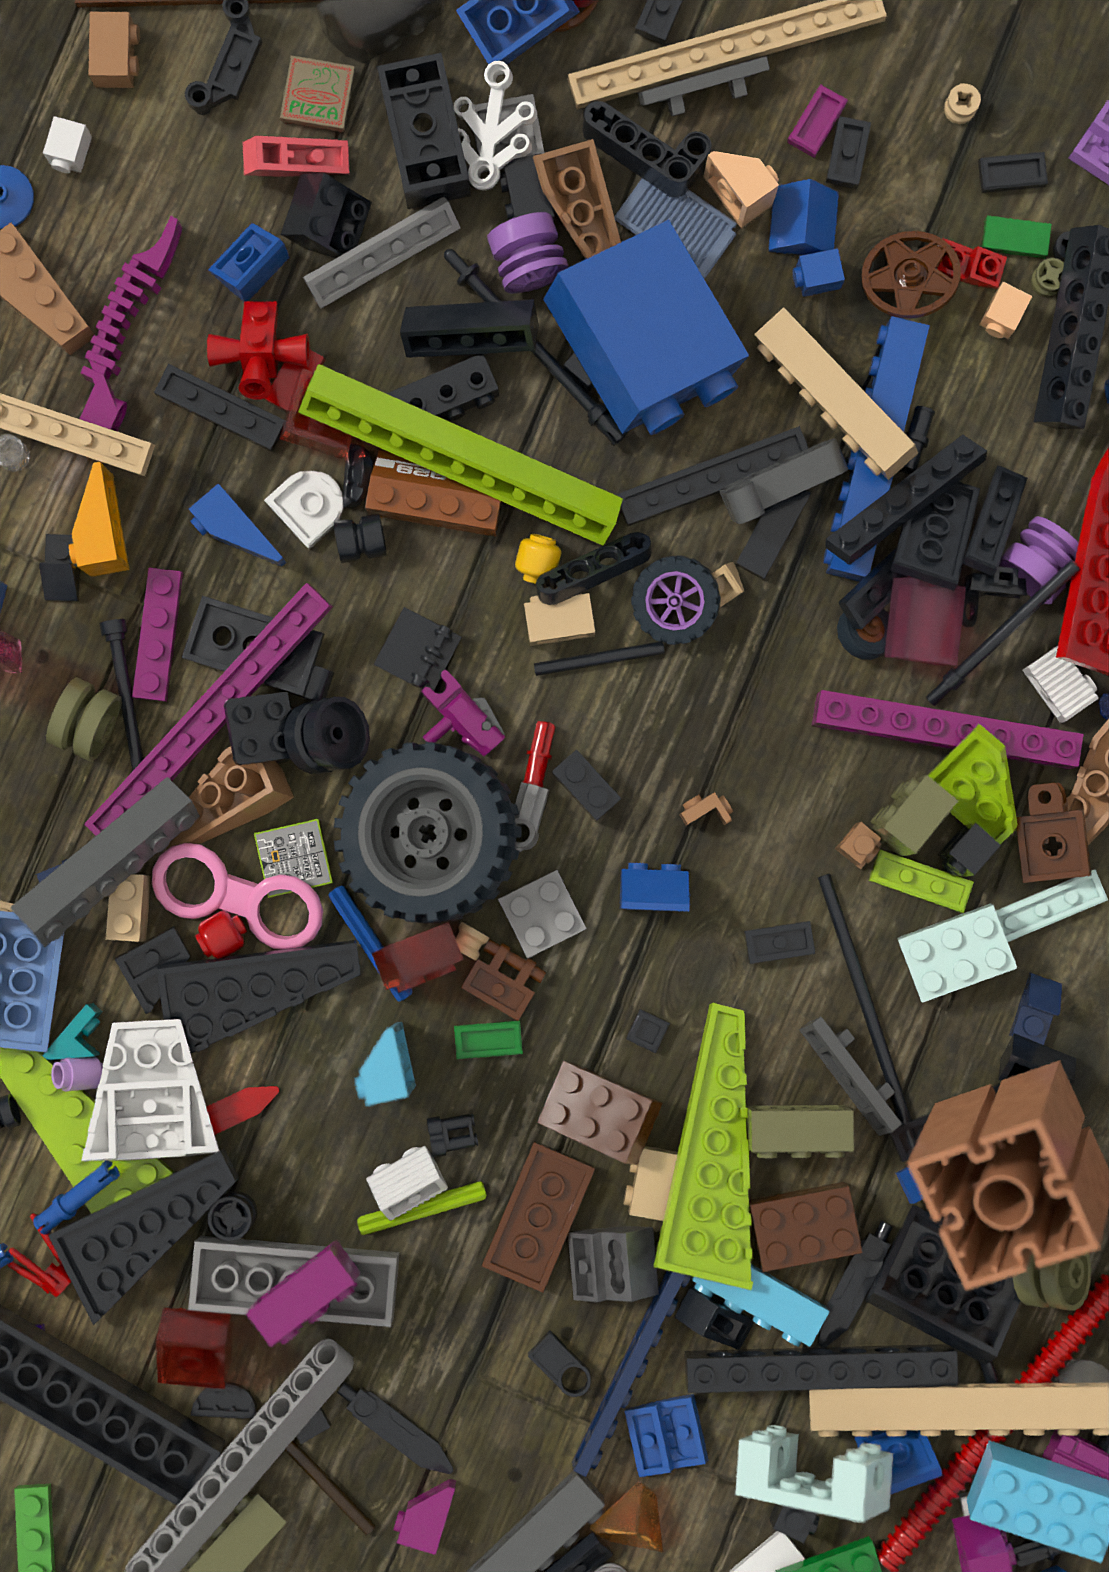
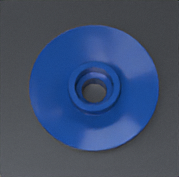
M0 165V189L4 191L0 197V230L11 222L14 226L21 224L30 214L34 203L33 188L27 177L18 169L6 165Z

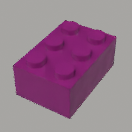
M336 1239L258 1298L246 1314L270 1347L278 1341L284 1345L299 1333L298 1330L303 1327L301 1323L308 1320L312 1324L327 1312L326 1309L330 1306V1301L335 1298L339 1303L354 1292V1288L358 1285L356 1280L360 1270Z

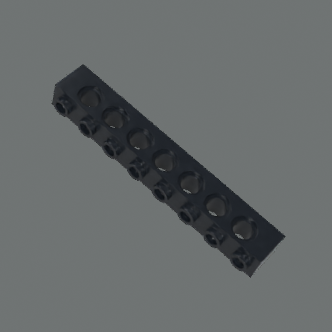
M947 1344L684 1351L685 1385L688 1393L958 1386L957 1351Z

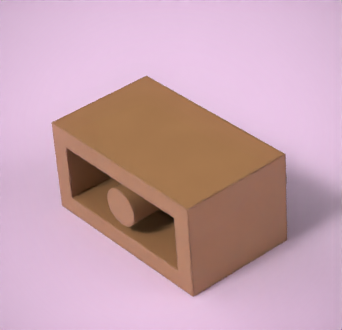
M90 12L89 77L97 88H134V76L139 75L138 56H134V45H139L140 31L138 24H134L129 12Z

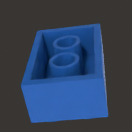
M469 0L456 10L488 64L494 61L510 63L579 13L573 0Z

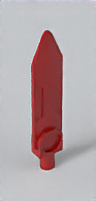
M277 1086L247 1087L207 1106L214 1135L260 1114L279 1093V1088Z

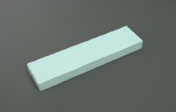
M1091 870L1092 876L1069 879L995 910L1007 942L1107 901L1108 898L1096 870Z

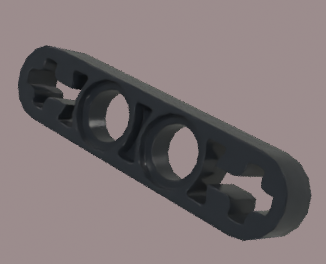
M641 532L627 534L542 574L536 580L538 599L544 604L555 605L644 564L652 556L649 536ZM613 558L617 560L616 563L612 565H603L600 563L603 559ZM578 571L588 573V576L585 578L577 579L572 577Z

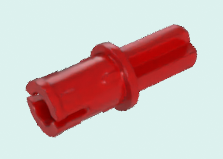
M538 721L536 723L531 750L526 753L529 755L523 783L543 788L548 759L552 760V756L549 754L555 732L554 724L545 721Z

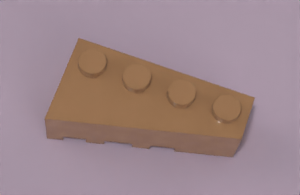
M12 222L0 230V298L67 354H73L91 341L95 334Z

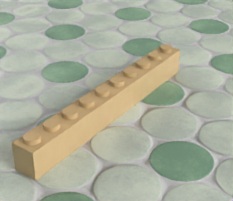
M1109 1382L958 1384V1386L809 1390L811 1431H818V1436L822 1437L838 1436L839 1431H852L853 1436L865 1437L872 1436V1430H886L887 1436H906V1430H920V1435L939 1436L941 1435V1430H954L955 1435L972 1436L975 1435V1430H989V1435L1005 1436L1010 1435V1430L1022 1429L1024 1435L1033 1436L1044 1435V1429H1058L1059 1435H1078L1079 1429H1093V1434L1109 1435Z

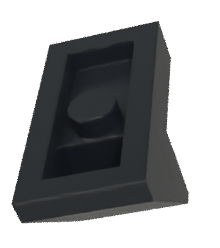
M46 534L45 562L39 563L46 601L79 602L80 568L77 567V563H72L69 554V544H73L72 535Z

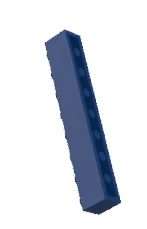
M891 316L887 325H881L876 341V344L881 345L879 357L873 356L869 375L874 376L871 388L866 387L864 392L904 432L930 325ZM850 450L847 467L848 470H851L849 481H843L838 500L843 501L841 514L835 513L831 532L838 530L890 490L893 477L887 480L882 473L878 476L873 474L864 463L867 457L860 450L856 453ZM876 545L851 565H848L826 549L823 563L828 564L826 574L860 582L870 573Z

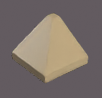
M734 562L727 563L712 573L719 586V595L721 597L719 608L744 592Z

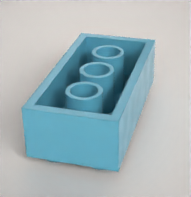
M988 1441L966 1499L970 1520L1102 1563L1109 1545V1480Z

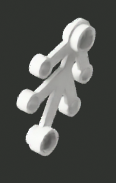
M502 61L490 63L484 72V78L491 87L485 124L476 114L475 106L469 98L460 97L453 106L458 117L468 123L482 142L479 157L470 146V138L467 133L462 129H458L459 135L464 136L461 144L464 158L470 165L468 170L469 181L479 190L493 188L499 181L501 168L516 156H527L532 150V143L525 134H516L511 139L510 145L494 156L495 147L500 141L521 124H532L537 118L535 107L532 103L525 101L521 102L517 106L516 111L499 124L504 91L511 85L513 80L511 70ZM499 75H505V79L502 82L496 83V78ZM464 104H469L468 110L464 113H461V106ZM525 109H531V114L528 117H522V112ZM520 141H526L523 149H516ZM483 171H490V174L487 178L480 179V175Z

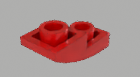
M943 238L954 249L959 258L961 282L992 289L999 288L1007 257L979 246L971 249ZM945 255L937 269L953 279V266L949 257Z

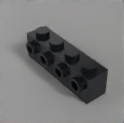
M534 299L405 307L400 335L406 358L535 351L539 323Z
M479 354L387 394L451 422L465 415L464 411L476 406L477 409H482L492 405L495 402L494 398L499 397V389L484 354Z

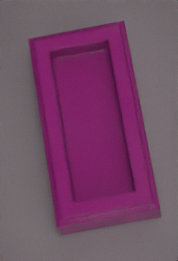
M820 84L790 134L787 143L815 158L846 107L848 100Z

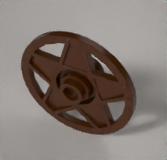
M921 231L901 232L880 241L869 252L862 268V285L869 301L880 311L893 317L905 319L928 316L943 308L954 297L961 279L960 262L954 249L940 237ZM917 240L929 244L914 252L902 241ZM884 250L888 266L869 274L874 260ZM945 255L949 257L953 266V280L937 269ZM874 292H894L897 308L883 302ZM923 294L942 296L934 303L916 309Z

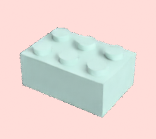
M991 903L897 938L922 1003L1017 969L997 913Z

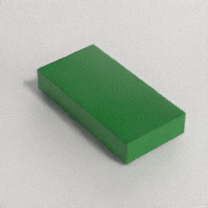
M987 215L984 224L982 248L997 253L1045 259L1048 256L1051 224Z
M520 1020L454 1026L457 1059L523 1054Z

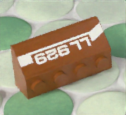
M379 450L370 477L365 509L368 515L379 513L380 517L496 537L502 501L393 453Z

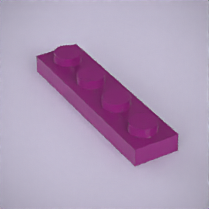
M148 569L133 698L167 702L183 573L181 571Z

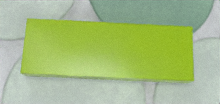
M881 849L877 854L868 880L960 913L965 911L974 884L973 881L959 876L954 877L950 873Z

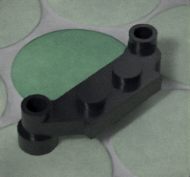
M223 0L222 8L231 26L207 83L195 81L190 83L185 90V98L189 107L199 115L210 113L212 108L230 99L238 101L262 45L261 37L254 34L249 18L250 7L247 0Z

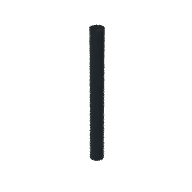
M660 641L534 663L535 675L540 676L665 654L663 642Z

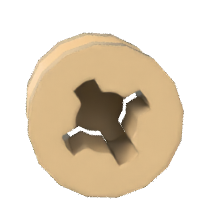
M970 84L955 86L950 91L944 105L946 117L956 124L969 122L974 117L981 102L978 90Z
M461 921L457 937L452 938L448 945L477 961L480 955L479 949L488 942L489 937Z

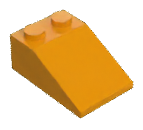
M101 462L93 463L72 531L73 544H69V554L72 563H77V567L90 577L129 570L113 474Z

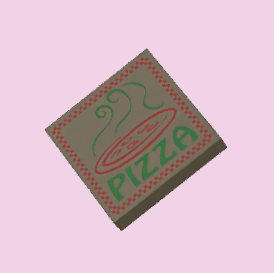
M291 56L280 114L281 122L345 133L356 71L355 66Z

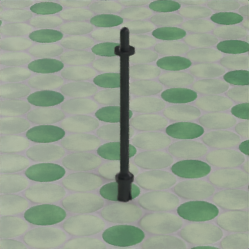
M447 249L444 252L445 260L460 275L457 280L459 287L468 284L484 302L501 301L477 275L480 270V266L477 263L469 267L453 249ZM536 340L535 351L531 352L588 412L589 419L587 422L592 427L596 426L613 446L622 441L629 431L622 434L606 405L597 404L549 351Z

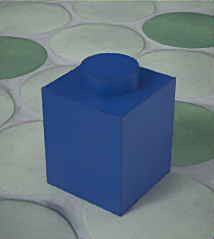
M838 248L799 257L796 268H793V279L796 288L801 287L803 297L841 289L845 278Z

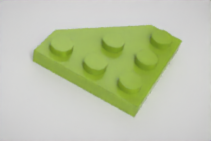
M978 724L927 776L958 800L950 811L953 816L964 825L977 823L1001 844L1014 832L1018 825L1006 749L1002 742Z

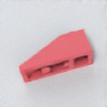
M254 136L243 142L244 175L283 177L300 176L301 174L325 173L327 175L349 174L348 140Z

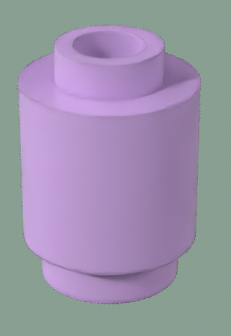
M96 1056L61 1059L60 1062H55L52 1067L51 1077L53 1085L63 1091L96 1089L100 1083L103 1064Z

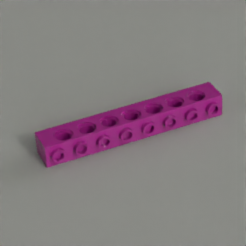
M821 690L816 694L811 725L953 750L980 724L1005 745L1007 759L1064 769L1079 767L1084 735Z

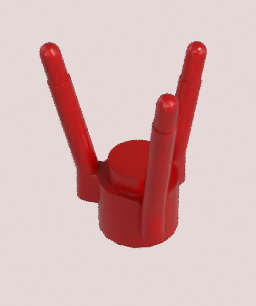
M35 1213L30 1215L32 1221L37 1216ZM42 1225V1226L38 1229V1232H39V1233H40V1230L44 1228V1225ZM40 1233V1235L58 1261V1267L52 1263L44 1271L15 1248H10L9 1253L33 1273L14 1262L8 1263V1267L41 1287L47 1294L51 1293L57 1298L71 1283L48 1237L49 1233L47 1235Z

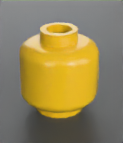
M531 534L530 538L521 540L515 567L524 574L523 580L536 584L539 576L558 567L561 549L555 545V539Z

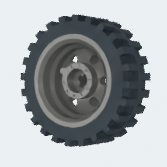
M426 742L425 744L405 743L402 749L389 748L383 751L384 757L378 761L370 759L363 765L367 771L361 777L354 775L348 784L354 788L349 797L342 795L338 805L345 807L342 819L335 818L334 828L341 829V840L334 841L335 851L343 853L345 861L339 863L342 873L350 874L353 882L349 884L355 893H362L367 898L364 902L370 907L379 908L384 911V915L403 919L406 922L441 923L443 921H456L462 919L463 915L467 913H476L482 909V903L487 899H494L500 893L497 888L501 882L510 879L512 872L508 871L512 859L518 860L520 850H515L516 837H521V827L516 826L515 815H519L517 805L511 803L508 797L511 791L507 784L501 783L496 777L498 773L492 767L482 763L478 757L454 747L435 742ZM412 798H417L420 803L419 807L411 810L409 802ZM450 799L452 801V808L444 812V800ZM395 826L400 827V837L397 839L393 838L391 833ZM429 828L434 829V833L437 835L435 840L430 839L431 836L427 833ZM463 828L467 831V838L464 841H458L455 838V833ZM411 855L416 858L417 862L413 868H409L406 865V858ZM443 856L449 860V867L445 870L440 869L441 857Z

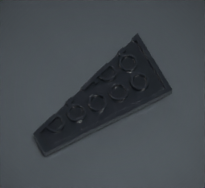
M356 940L157 966L164 1020H181L190 1054L204 1050L212 1043L227 1036L231 1037L275 1016L276 1013L290 1006L294 1007L304 1002L305 999L322 991L326 992L361 975Z
M224 1148L48 1235L93 1325L239 1179Z

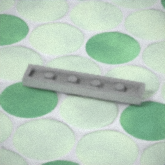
M442 197L303 278L318 306L322 308L460 229L459 223L449 202L445 197Z

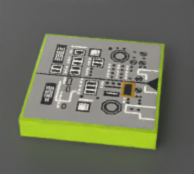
M319 819L254 833L264 879L280 874L295 876L308 883L312 888L333 883ZM278 889L270 891L267 895L268 898L293 893V891Z

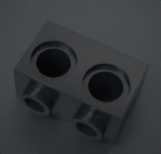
M977 823L962 826L938 853V856L944 860L941 863L942 867L954 877L957 875L962 877L973 876L1001 845Z

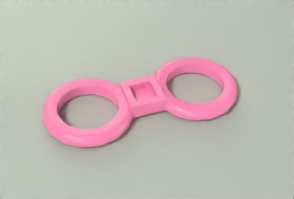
M183 843L170 847L159 856L153 867L152 887L155 896L167 911L178 917L197 919L211 915L218 908L246 917L250 930L260 942L278 950L304 947L316 937L322 926L323 908L318 894L308 883L295 876L280 874L265 878L257 884L228 874L225 864L215 852L203 845ZM189 857L196 858L205 863L212 871L215 880L214 892L211 898L204 903L196 905L185 904L176 899L169 891L166 883L167 870L172 862L180 858ZM285 889L300 895L309 911L308 924L304 930L296 935L282 936L270 931L265 926L259 913L260 902L270 891Z

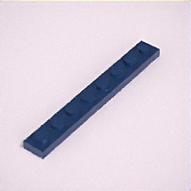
M666 1271L658 1287L659 1295L653 1297L572 1460L575 1472L586 1477L590 1468L596 1469L603 1453L600 1447L605 1437L608 1439L612 1437L618 1423L615 1417L620 1407L625 1409L633 1393L630 1387L635 1377L640 1378L643 1375L648 1363L645 1357L650 1347L655 1348L662 1336L663 1329L660 1326L665 1316L668 1318L672 1316L678 1303V1299L675 1296L680 1286L686 1287L691 1276Z

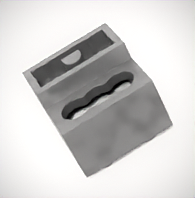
M621 1226L586 1229L568 1233L574 1300L632 1302L659 1295L657 1269L654 1267L655 1246L653 1227Z

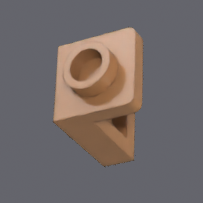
M714 792L703 800L700 795H697L683 804L685 811L679 814L685 825H688L714 809L722 823L726 825L732 821L729 814L733 813V810L724 796L718 798Z

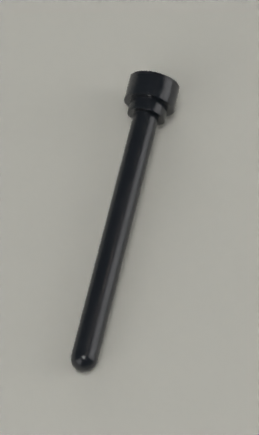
M114 619L99 624L101 636L105 637L106 643H110L118 693L122 699L121 710L133 771L144 760L123 645V640L126 639L125 634L128 633L126 619Z

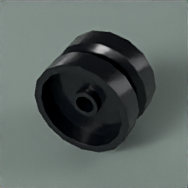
M330 697L320 701L306 702L294 708L286 720L284 728L285 747L294 764L300 770L309 774H322L334 770L350 769L361 763L367 754L370 742L369 725L364 712L354 701L346 697Z

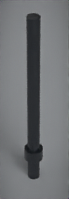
M1071 559L956 669L952 667L942 676L944 680L926 696V699L933 706H936L951 690L956 691L966 682L965 677L1081 569L1077 563Z

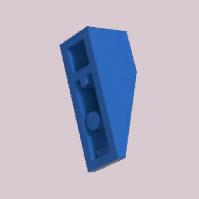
M219 483L189 508L190 512L195 516L190 522L203 536L209 532L217 541L282 567L286 564L284 558Z

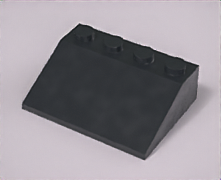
M913 1204L888 1251L865 1301L987 1365L997 1357L1020 1303L1014 1288L1013 1276L966 1290L939 1233L944 1220L934 1221L929 1212Z

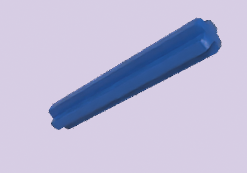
M339 886L328 894L330 900L395 999L400 1002L412 994V989L345 887Z

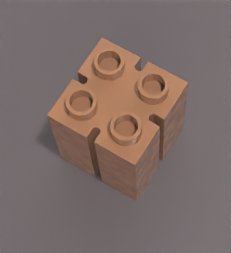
M1060 1060L1002 1080L997 1094L992 1084L935 1103L907 1162L933 1220H940L943 1215H946L939 1233L966 1290L1026 1272L1032 1251L1036 1257L1035 1264L1039 1268L1100 1249L1109 1210V1167L1091 1128L1081 1129L1085 1115Z

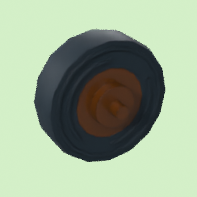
M884 608L863 629H854L844 612L840 616L837 625L838 638L843 648L852 656L861 660H873L883 656L894 644L896 636L895 623Z

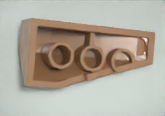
M593 139L533 156L542 191L585 259L621 243Z
M1109 719L1092 738L1089 745L1090 750L1083 766L1078 771V778L1070 796L1067 797L1068 811L1084 810L1088 845L1109 825Z
M231 746L225 749L217 758L219 760L217 765L209 774L204 773L197 781L199 785L189 796L200 817L195 820L191 828L182 831L170 841L166 849L183 843L201 844L266 815L294 798L282 768L276 761L236 765L233 761Z

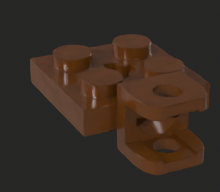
M1061 783L1032 785L1028 792L1030 816L1016 817L1023 883L1092 876L1084 810L1068 811L1067 795ZM1047 791L1051 794L1049 803H1046L1043 798L1044 793ZM1050 837H1056V841L1062 843V849L1058 850L1057 856H1052L1050 850H1045V844L1050 843Z

